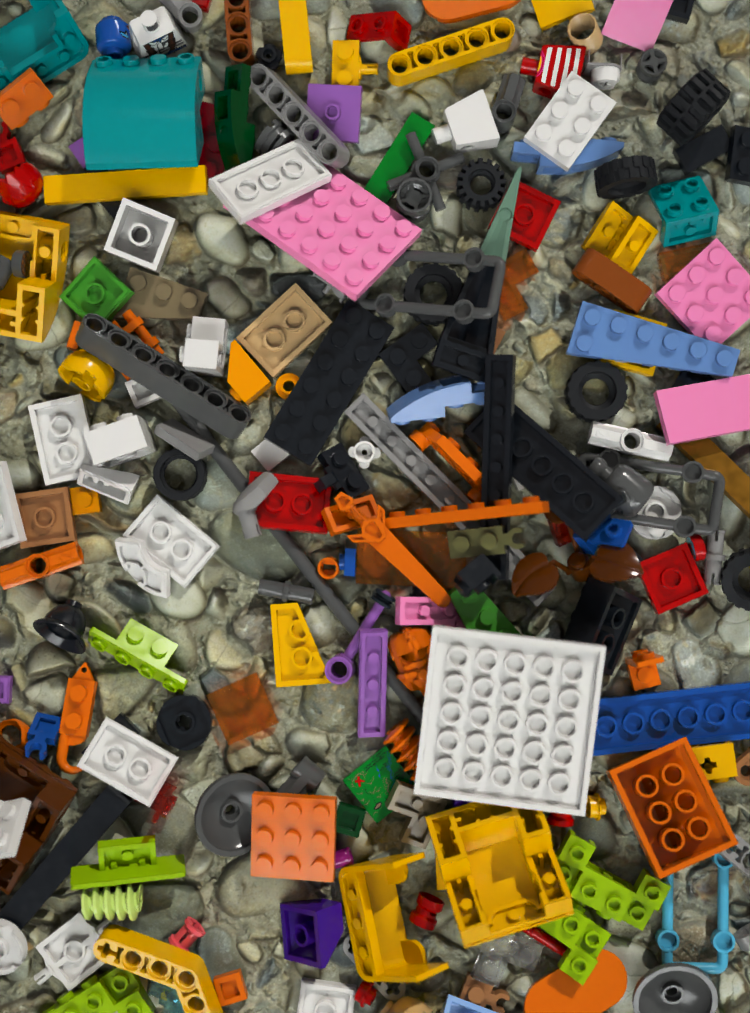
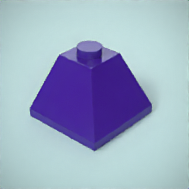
M321 898L280 903L284 959L320 969L325 968L344 931L341 902Z

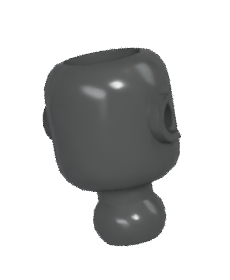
M596 457L588 467L624 498L625 502L616 510L624 517L632 518L637 515L654 491L652 482L627 464H619L613 470L608 466L605 459Z

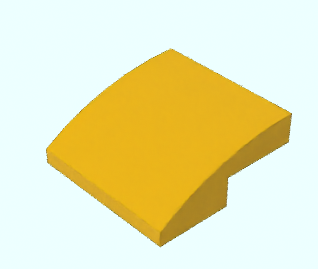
M531 0L543 32L566 20L570 22L579 13L590 14L596 11L592 0Z
M610 201L582 243L581 248L585 251L587 248L595 249L632 274L659 231L639 215L632 216L617 203Z

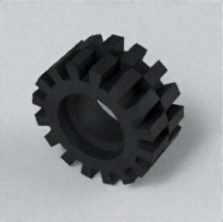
M478 158L477 162H474L473 159L469 161L468 165L465 164L462 167L456 182V195L460 197L459 202L461 204H466V209L474 208V212L478 213L479 209H483V212H487L490 207L492 209L495 208L497 203L501 201L505 191L506 179H504V171L499 170L500 166L497 163L492 165V160L487 159V162H483V158ZM477 176L486 177L491 183L490 191L484 195L474 193L470 187L472 179Z

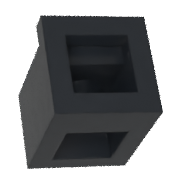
M482 553L457 573L454 579L456 583L455 588L464 598H469L475 592L477 595H480L491 585L489 581L492 584L498 581L501 573Z

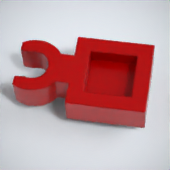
M3 121L1 122L3 132L0 134V173L5 175L8 172H12L15 166L20 167L22 163L27 161L16 137L11 138V130Z

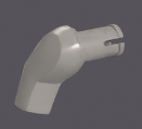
M263 472L233 503L232 510L239 517L244 539L262 535L255 510H257V507L279 482L271 472Z

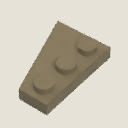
M130 267L125 284L134 292V295L113 319L124 320L122 314L131 309L136 317L140 316L142 320L192 321L193 316H202L209 295L206 292Z

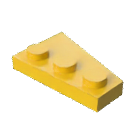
M299 603L270 604L276 687L332 683L325 675L324 662Z

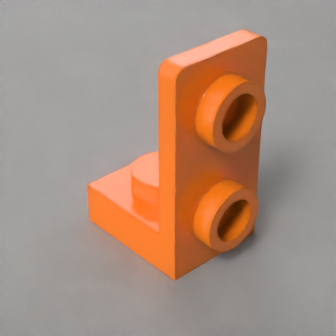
M648 649L632 651L631 657L624 658L633 691L661 685L656 664L665 662L662 655L656 654L654 651H648Z

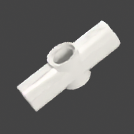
M597 421L591 422L587 436L588 445L613 449L624 455H636L666 463L669 462L674 444L667 446L665 438L662 436L641 432L636 428L627 429ZM626 435H631L635 438V448L630 449L625 445L624 438Z

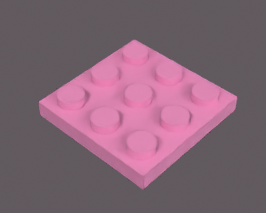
M717 238L711 241L654 294L689 334L720 344L750 318V275Z

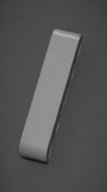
M262 64L252 65L250 87L321 162L336 169L346 166L350 153L342 141L276 72ZM266 75L264 83L261 84L262 77ZM283 93V99L278 103V97ZM301 111L300 119L295 122L297 113ZM319 129V135L317 139L313 141V134L316 130ZM336 148L337 154L335 158L331 160L330 154L332 150Z

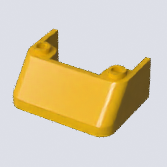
M424 852L397 854L343 867L339 872V885L356 969L359 976L366 982H420L449 968L448 962H428L426 951L422 944L414 939L407 940L396 884H400L407 879V864L425 858Z

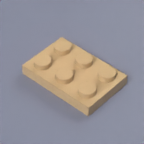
M294 283L240 333L236 339L274 379L332 326L333 322L298 284Z

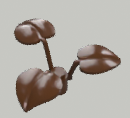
M551 511L550 513H544L546 519L555 524L563 523ZM568 527L574 553L569 556L567 567L556 560L548 561L544 553L529 554L523 557L516 565L512 575L511 586L514 597L547 593L558 583L559 571L556 567L565 571L566 575L571 574L572 578L577 582H586L588 577L592 576L603 582L624 581L644 574V571L635 551L627 543L623 548L602 544L598 548L597 556L593 555L589 560L585 553L580 552L577 542L572 537L574 531Z

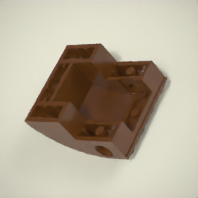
M0 734V799L8 801L24 797L32 802L16 856L0 859V890L10 895L59 825L79 789L74 787L69 780L62 779L52 772L47 765L37 762L30 756L29 758L25 757L23 749L15 747Z

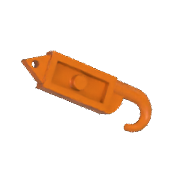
M87 662L83 663L72 678H68L59 728L60 736L56 762L64 773L70 775L83 771L77 766L69 765L67 755L69 746L82 744L89 737L98 685Z

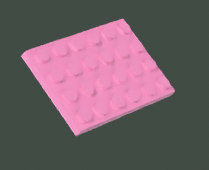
M323 163L332 174L331 182L245 223L356 302L420 237L422 229L341 172Z

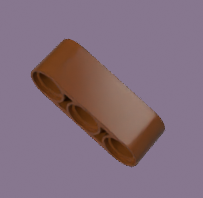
M224 0L227 51L231 65L244 63L252 66L254 65L255 57L249 0H241L243 1L241 5L234 6L232 3L237 0ZM236 27H245L242 32H234ZM239 53L247 54L243 59L235 58Z
M592 248L586 249L572 269V273L577 279L627 313L637 315L652 294V290L648 285Z

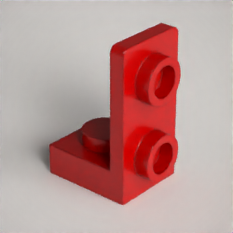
M396 10L352 15L349 21L346 40H360V42L384 40L394 50L399 52L408 48L412 26Z

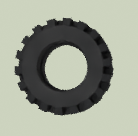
M707 69L699 71L668 102L661 111L656 124L679 146L685 145L720 111L729 99L731 91Z

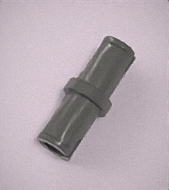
M260 579L258 595L282 599L284 603H287L289 600L311 605L315 592L313 588L293 585L291 581L282 583Z

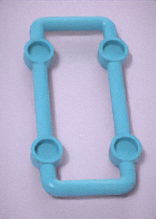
M717 853L711 856L713 862L718 866L717 928L713 930L710 936L711 944L717 950V962H680L694 965L702 969L706 974H721L726 970L728 966V953L734 949L736 943L734 936L729 931V868L733 865ZM674 873L664 877V879L669 881L671 889L662 903V927L655 934V941L662 950V964L674 963L673 951L680 944L679 936L673 930Z

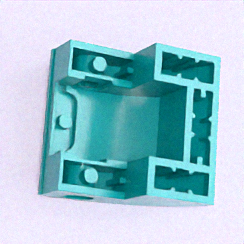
M182 53L177 57L155 54L150 56V58L127 55L123 59L100 56L93 60L86 76L83 94L82 125L86 170L198 167L204 144L200 108L205 92V82L201 56H194L192 53Z

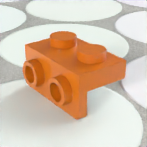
M31 67L0 91V117L11 130L24 126L34 112L45 109L54 97Z

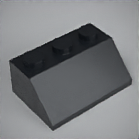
M588 577L586 584L581 590L577 606L571 614L568 628L561 640L605 645L606 654L603 672L612 676L643 600L616 586Z

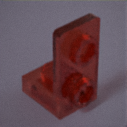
M168 782L163 784L150 807L155 810L151 822L156 824L161 817L166 819L169 812L171 813L178 799L174 795L177 789L176 786Z

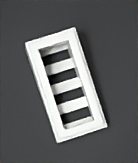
M82 464L77 484L124 504H129L140 476L134 473Z

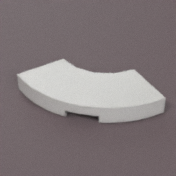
M117 538L115 540V547L125 572L128 571L138 582L137 585L145 591L159 597L168 598L171 595L170 569L161 567L152 560L146 550L144 540Z

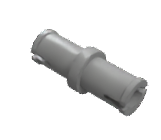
M717 530L716 541V532L707 535L703 579L705 584L711 585L712 579V584L721 585L722 561H725L726 556L723 555L726 530Z

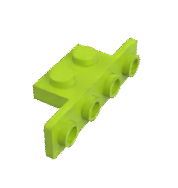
M132 618L117 639L95 627L89 630L88 641L96 650L112 654L119 663L133 666L145 678L156 679L170 692L184 693L188 680L166 668L176 652L178 644Z
M155 835L98 841L99 864L71 867L70 887L71 890L185 877V858L183 854L156 857Z

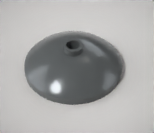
M247 773L228 774L210 784L201 795L194 814L195 831L201 843L214 854L224 857H235L251 851L252 794L254 791L271 792L268 786L259 778ZM231 805L230 811L225 812L226 807Z
M666 963L649 970L640 978L633 991L632 1005L634 1013H716L718 994L712 979L702 969L687 963Z

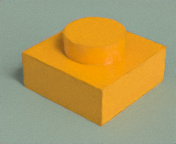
M83 486L69 488L73 515L103 512L100 493Z

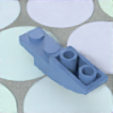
M612 137L591 139L568 172L529 146L523 139L519 140V142L514 141L510 161L537 164V175L571 174L596 168L617 158L624 148V142H619Z
M460 375L434 380L397 399L386 408V414L390 422L397 425H406L416 420L432 422L437 420V418L445 417L446 406L449 408H461L464 404L471 403L484 405L485 382L471 383L468 378Z

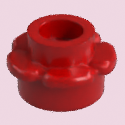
M363 980L355 994L354 1000L360 1003L362 1008L366 1004L371 1006L377 995L378 990L374 988V982Z

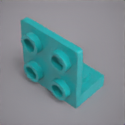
M701 176L657 185L648 191L662 219L660 242L663 248L716 235L719 209Z

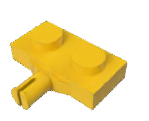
M333 40L331 85L359 86L362 75H378V63H362L360 40Z

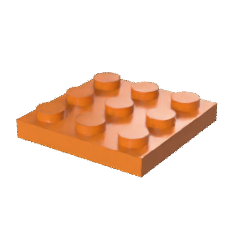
M254 791L252 794L250 876L334 882L337 796Z

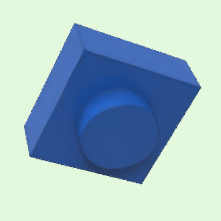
M345 548V554H340L339 570H344V576H356L357 549Z

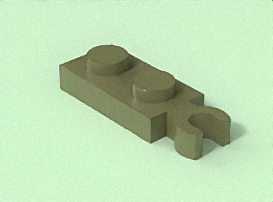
M504 525L447 531L450 559L477 557L482 553L485 556L506 554V545L514 549H521L526 546V543H517L514 540V535L524 532V528L516 527L508 533H505Z

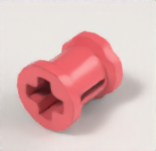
M188 916L184 920L185 924L176 934H171L168 938L171 945L186 951H190L189 947L198 937L202 938L205 935L202 925L196 919Z

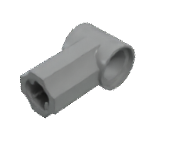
M158 0L176 19L181 29L185 32L196 33L202 27V10L196 3L191 0ZM187 12H193L197 15L198 19L196 22L189 24L183 20V16Z

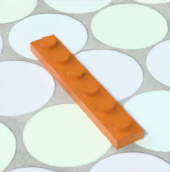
M539 496L523 497V503L512 504V499L496 500L495 506L485 507L484 502L467 504L468 509L458 510L457 505L442 506L441 512L431 513V508L415 509V515L408 516L405 515V511L389 512V518H385V526L388 529L550 513L549 501H540Z

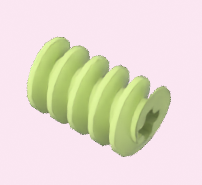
M128 884L125 892H122L121 885H116L114 892H111L110 886H105L103 891H100L99 887L93 888L92 891L88 889L82 890L81 909L85 920H90L93 914L96 920H102L104 915H106L107 920H113L117 914V918L124 921L128 914L130 921H135L142 910L143 884H139L137 892L133 891L132 884Z

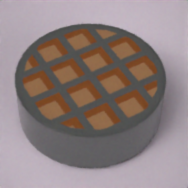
M16 250L12 255L11 270L17 278L29 277L30 261L32 260L29 251Z

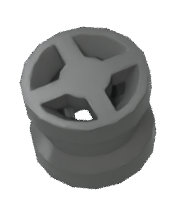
M659 49L646 50L636 66L637 77L644 83L656 82L666 69V55Z

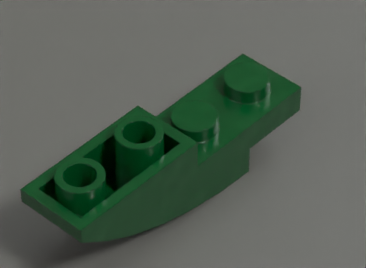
M244 63L226 67L224 90L215 92L214 96L216 136L226 171L253 159L255 125L247 123L251 66Z

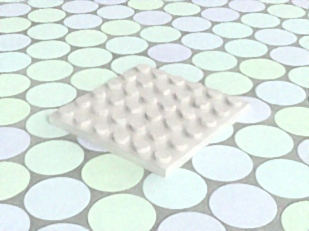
M433 624L414 794L585 816L606 646Z

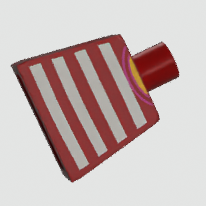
M543 45L538 60L527 57L522 58L519 74L533 76L532 92L552 99L571 71L581 77L586 46Z

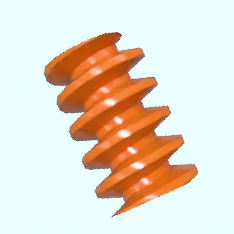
M404 718L386 732L387 737L383 744H394L390 753L400 752L396 762H407L403 771L413 770L414 772L410 777V780L413 781L416 777L420 735L412 736L416 729L414 726L406 727L409 719Z

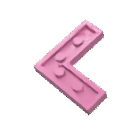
M396 596L395 625L434 624L465 628L452 602L446 607H440L429 597Z

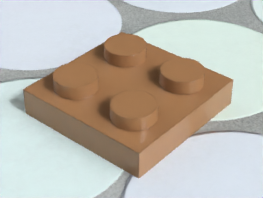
M70 487L15 494L27 541L20 543V549L78 541L75 518L72 511Z

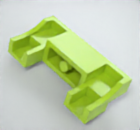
M569 829L555 855L571 893L572 901L582 907L588 905L594 908L595 912L606 920L611 918L618 922L623 920L643 931L654 910L659 911L670 891L671 885L669 881L664 878L661 881L652 876L647 869L643 868L634 886H632L630 882L590 862L589 860L596 849L594 841L590 839L586 841L576 836L575 832Z
M572 901L574 915L539 925V927L568 946L557 966L571 978L584 985L598 963L596 958L612 934L585 915L586 909Z
M114 966L98 977L95 974L91 975L80 984L81 988L75 992L72 990L66 991L57 998L58 1003L42 1013H114L116 1011L118 1013H154L156 1007L137 974Z

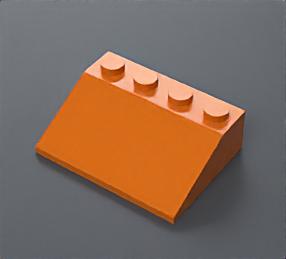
M686 737L606 770L651 869L657 878L662 879L739 844Z

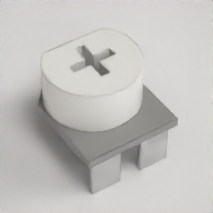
M589 49L584 59L582 76H591V84L597 89H613L615 84L620 81L623 54L620 55L619 65L615 63L590 62Z

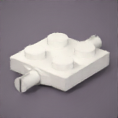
M81 909L38 943L35 948L44 958L46 967L34 975L35 981L39 979L37 984L42 985L51 976H54L61 980L67 990L70 991L105 964V962L96 958L93 946L106 925H116L115 920L111 922L112 920L106 919L97 926L91 920L84 919Z

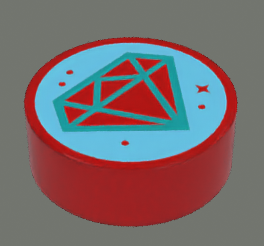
M693 534L687 537L686 542L695 562L704 560L706 558V547L701 535Z

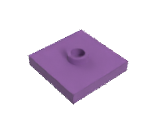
M308 83L307 106L342 143L359 144L363 87ZM319 129L314 132L313 141L317 139Z

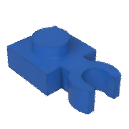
M40 712L36 713L27 733L29 741L25 745V757L29 758L33 750H40V760L43 761L47 757V745L55 746L60 735L61 717Z

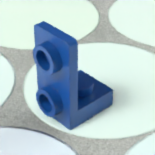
M609 517L587 542L582 540L575 532L572 537L585 554L594 555L597 546L600 544L625 547L633 528V523L629 520Z

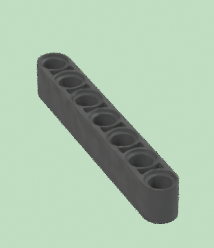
M89 313L83 317L75 336L78 346L229 439H237L241 436L251 420V412L246 406L102 316Z

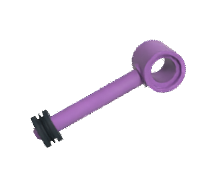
M379 588L376 589L377 593H374L375 595L371 597L375 603L359 628H372L383 609H391L392 606L390 604L393 605L392 602H395L396 599L391 596L390 592ZM359 629L345 652L336 654L326 663L325 675L330 682L344 684L354 675L356 663L353 658L359 650ZM335 662H342L346 665V675L336 673L334 669Z

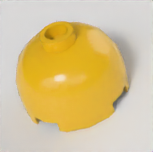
M84 349L70 353L58 368L59 375L68 385L73 382L83 389L79 394H83L84 397L92 401L101 402L102 399H105L115 383L113 367Z

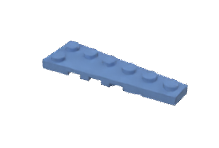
M582 301L565 354L729 378L733 376L740 350Z

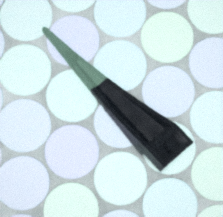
M521 166L516 169L480 247L485 255L499 256L504 260L505 264L522 172ZM485 266L479 272L469 271L456 302L466 299L474 307L486 308L495 267ZM499 306L493 317L489 319H474L469 324H460L454 317L449 316L439 336L431 366L484 383L486 355H493Z

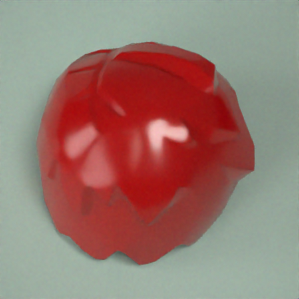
M28 162L22 163L20 167L15 166L13 172L5 174V179L0 178L2 202L16 208L27 207L34 203L43 188V178L39 170Z

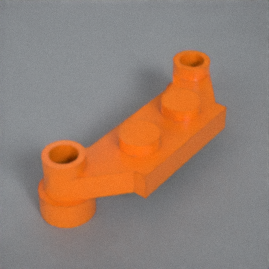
M426 422L419 430L415 429L408 438L422 452L431 445L472 486L465 496L472 503L481 502L482 473L479 471L480 465L472 457L466 458L459 451L461 449L460 445L452 437L447 439L444 435H441L439 428L433 422Z

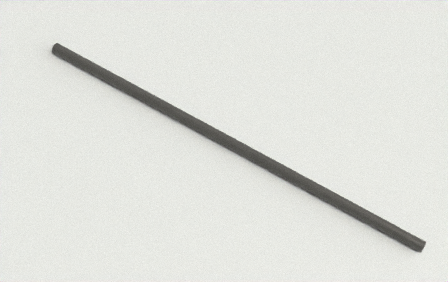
M172 404L192 431L215 445L214 451L210 455L237 490L242 493L248 486V480L207 427ZM268 529L353 638L360 627L359 623L324 578L319 575L317 569L287 531ZM387 661L388 685L421 726L423 706L400 679L396 678L395 674L397 672Z

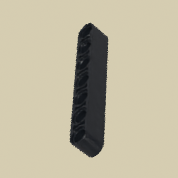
M108 785L2 908L0 918L14 923L22 930L71 873V867L78 865L131 803L133 798Z

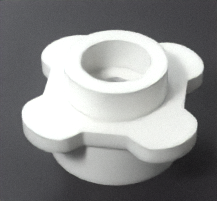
M363 436L355 447L349 448L348 454L359 462L360 468L366 469L374 458L380 457L381 451L370 443L369 437ZM363 450L367 451L366 455L362 454Z

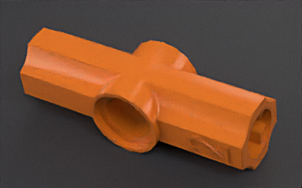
M75 541L0 566V585L3 590H8L85 564L82 549L78 542ZM40 558L46 563V568L42 573L36 569V562Z

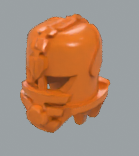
M403 626L402 629H399V632L392 634L388 639V649L392 661L395 662L397 668L395 675L410 691L419 690L425 697L431 634L423 626Z

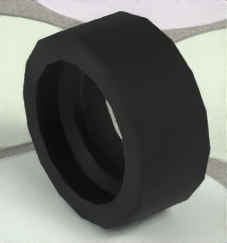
M175 448L165 452L158 458L153 469V479L156 488L164 496L172 500L187 501L195 498L203 491L207 483L208 471L202 459L195 461ZM176 459H186L196 469L194 484L184 491H176L170 488L165 480L167 465Z

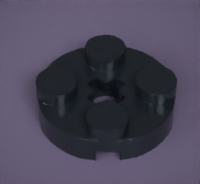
M180 694L170 698L163 704L157 717L156 728L161 740L165 744L178 748V750L187 751L200 746L212 731L213 717L209 706L199 696ZM180 715L191 718L192 722L189 724V729H186L184 726L179 727L177 722L181 720Z

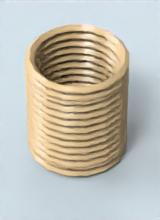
M579 13L570 20L567 26V33L573 46H586L585 56L589 49L590 55L596 53L603 43V36L595 17L589 13ZM593 30L589 37L577 39L583 31Z

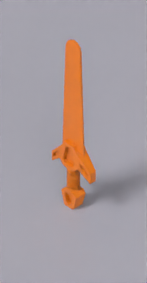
M340 492L334 498L340 512H349L348 514H351L350 516H353L352 518H355L354 520H357L356 522H359L358 524L361 526V534L346 535L353 543H369L435 604L440 607H446L450 604L451 597L446 590L385 526V510L379 504H377L376 518H366L367 516H364L363 512H360L358 508L356 509V506L354 507L351 496Z

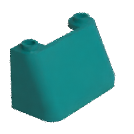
M29 0L33 8L0 28V91L30 67L45 84L87 56L89 52L88 42L62 0Z

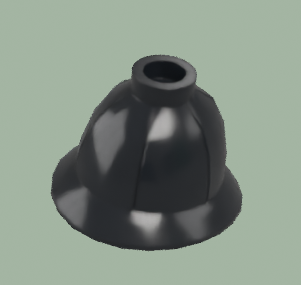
M68 599L65 604L52 608L44 618L34 621L33 628L36 632L55 646L74 654H83L86 651L83 639L86 619L81 611L82 604L78 601Z

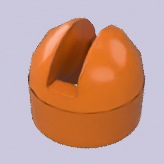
M334 557L321 559L317 566L319 575L324 579L336 577L340 572L339 561ZM324 564L335 565L336 569H324Z

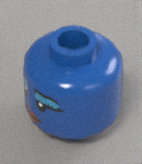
M118 16L104 17L95 28L97 50L103 56H110L112 59H122L131 52L132 48L129 25Z

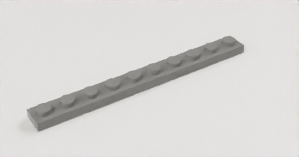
M364 393L344 411L349 419L440 510L442 506L457 505L458 510L468 509L467 504L472 502L394 423L390 422L389 418ZM480 520L455 522L453 524L459 530L479 528ZM509 546L508 579L512 581L514 569L525 555L519 549ZM555 586L544 594L525 596L538 607L557 587Z

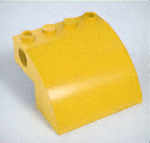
M0 210V255L11 260L16 250H25L30 252L32 258L30 261L29 277L17 278L12 273L4 289L0 291V335L40 343L44 342L53 324L60 302L59 296L63 290L68 259L70 223Z
M471 802L425 817L464 949L574 915L572 896L554 853L551 831L543 811Z

